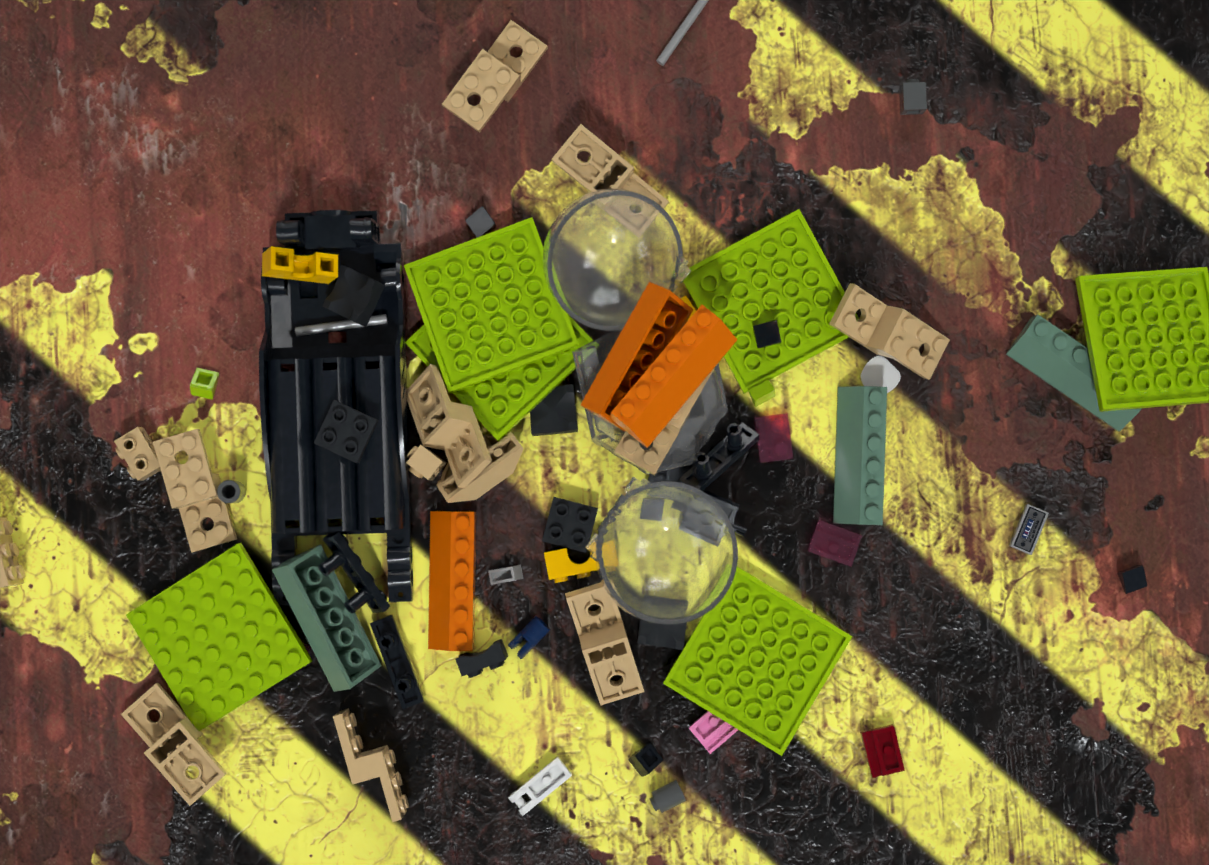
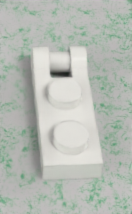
M557 756L525 784L515 790L508 799L512 803L515 802L519 807L518 811L523 816L569 779L572 773ZM525 793L531 798L528 802L522 798V795Z

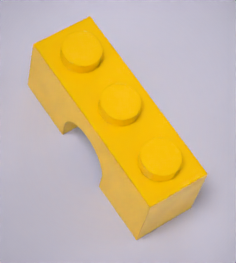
M271 246L262 253V276L329 284L338 278V255L315 252L312 255L300 256L294 255V249Z
M612 539L589 543L590 557L586 562L580 564L573 562L569 558L567 548L544 552L549 580L554 579L555 583L568 581V576L577 574V579L591 576V571L599 570L600 574L613 572V567H617Z

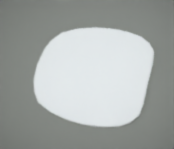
M883 356L872 358L865 365L860 376L864 386L887 387V393L897 386L901 378L900 372Z

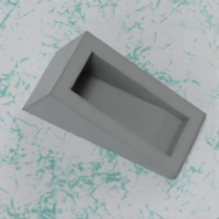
M521 565L488 571L491 585L524 579Z

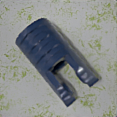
M535 616L508 646L511 649H515L526 639L528 642L517 653V656L523 659L546 636L550 628L538 616Z

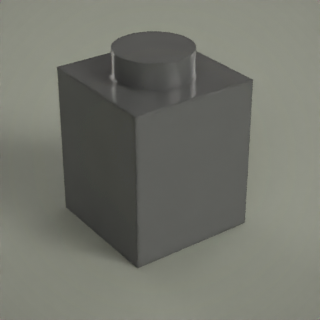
M909 79L902 83L899 88L900 115L923 114L927 110L926 82H919V79Z

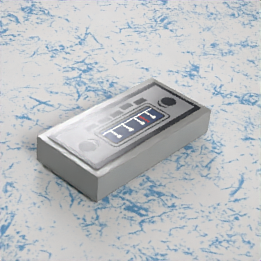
M1026 504L1009 546L1032 555L1049 513Z

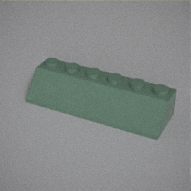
M1038 314L1029 319L1006 353L1014 361L1118 432L1142 409L1100 412L1088 348Z
M846 386L837 388L833 523L883 525L887 387Z
M320 544L289 558L273 568L272 571L335 692L351 689L382 665L356 613H350L345 608L344 603L349 599L335 572L333 571L328 576H324L320 572L318 565L327 559Z

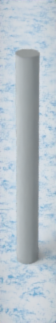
M698 0L656 60L660 65L664 66L709 0Z
M387 315L371 316L367 326L388 323ZM342 320L295 327L296 336L365 326L351 320Z

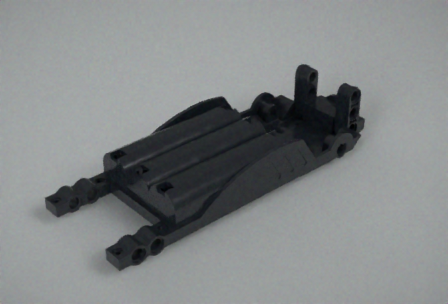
M320 210L310 213H285V220L277 221L276 223L277 241L285 246L281 248L294 249V255L300 256L312 255L315 252L338 255V271L342 264L385 284L372 316L386 314L388 323L330 331L346 332L347 343H329L328 332L296 336L295 327L349 320L323 307L325 299L335 287L337 278L329 284L265 277L262 276L261 268L265 331L259 349V395L263 452L271 507L272 569L289 558L296 556L297 536L328 535L334 532H340V534L387 533L389 602L413 601L410 474L408 470L409 465L406 463L409 460L407 457L409 442L404 273L401 243L381 244L378 211ZM263 247V253L270 247ZM379 363L380 369H372L371 366L366 364ZM323 365H337V370H331V368ZM281 366H295V371L289 372V369L282 368ZM334 400L379 420L360 463H355L314 444ZM384 517V523L371 524V522L376 521V518ZM335 519H342V525H328V523L335 522ZM294 520H299L300 526H286L287 524L294 523ZM273 573V596L279 606L289 605L288 601L284 599L285 595ZM399 592L403 593V597L399 596Z

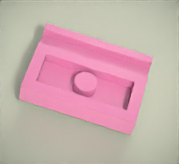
M709 711L688 727L710 754L738 731L737 728Z

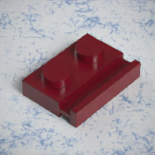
M893 724L860 732L872 778L905 771Z

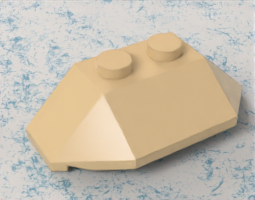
M511 431L505 434L500 441H497L492 434L483 436L492 462L465 489L457 487L449 462L447 463L441 480L438 481L436 486L448 503L476 500L514 473L523 447Z

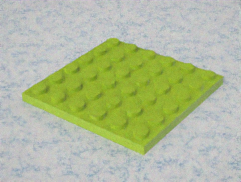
M800 209L679 273L697 309L704 305L719 317L737 338L736 343L726 353L724 359L743 394L764 381L773 379L849 338L829 325L845 292ZM777 320L781 343L757 349L753 326Z
M533 217L404 265L448 393L450 394L580 346Z
M1207 267L1084 275L1075 278L1100 412L1209 403V273Z
M570 316L569 318L580 346L453 393L464 405L472 406L476 418L497 441H500L505 434L514 428L599 347ZM424 324L406 341V344L427 366L430 364L438 366L445 384Z
M242 543L236 544L126 614L186 716L198 731L206 728L313 661Z
M733 565L664 679L663 684L782 756L852 636L736 565Z

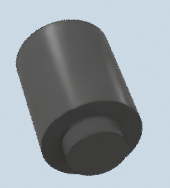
M226 480L218 486L217 495L224 503H239L244 499L246 489L239 481Z
M677 780L653 791V797L649 798L655 811L660 810L661 813L687 801Z

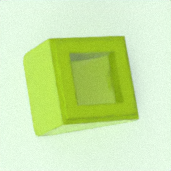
M196 368L190 383L191 395L213 399L219 372Z
M769 380L748 390L755 407L775 397V389Z

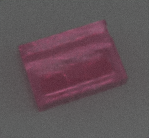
M788 413L755 417V430L759 434L760 439L757 442L760 463L793 459Z
M818 520L807 551L852 567L862 535Z

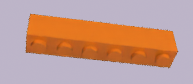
M649 282L586 393L581 406L625 431L611 419V412L686 324L693 309L669 289Z
M701 305L611 412V419L648 448L736 343L737 338L719 317L704 305Z
M430 511L428 649L444 651L474 650L476 512Z

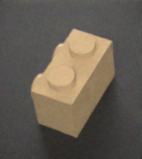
M136 427L114 441L117 445L115 450L118 456L127 462V471L133 479L136 478L139 481H144L161 471L154 444L144 428Z
M421 444L419 447L414 446L407 455L409 460L406 462L411 466L408 469L418 478L422 479L424 476L427 480L431 481L435 479L447 463Z

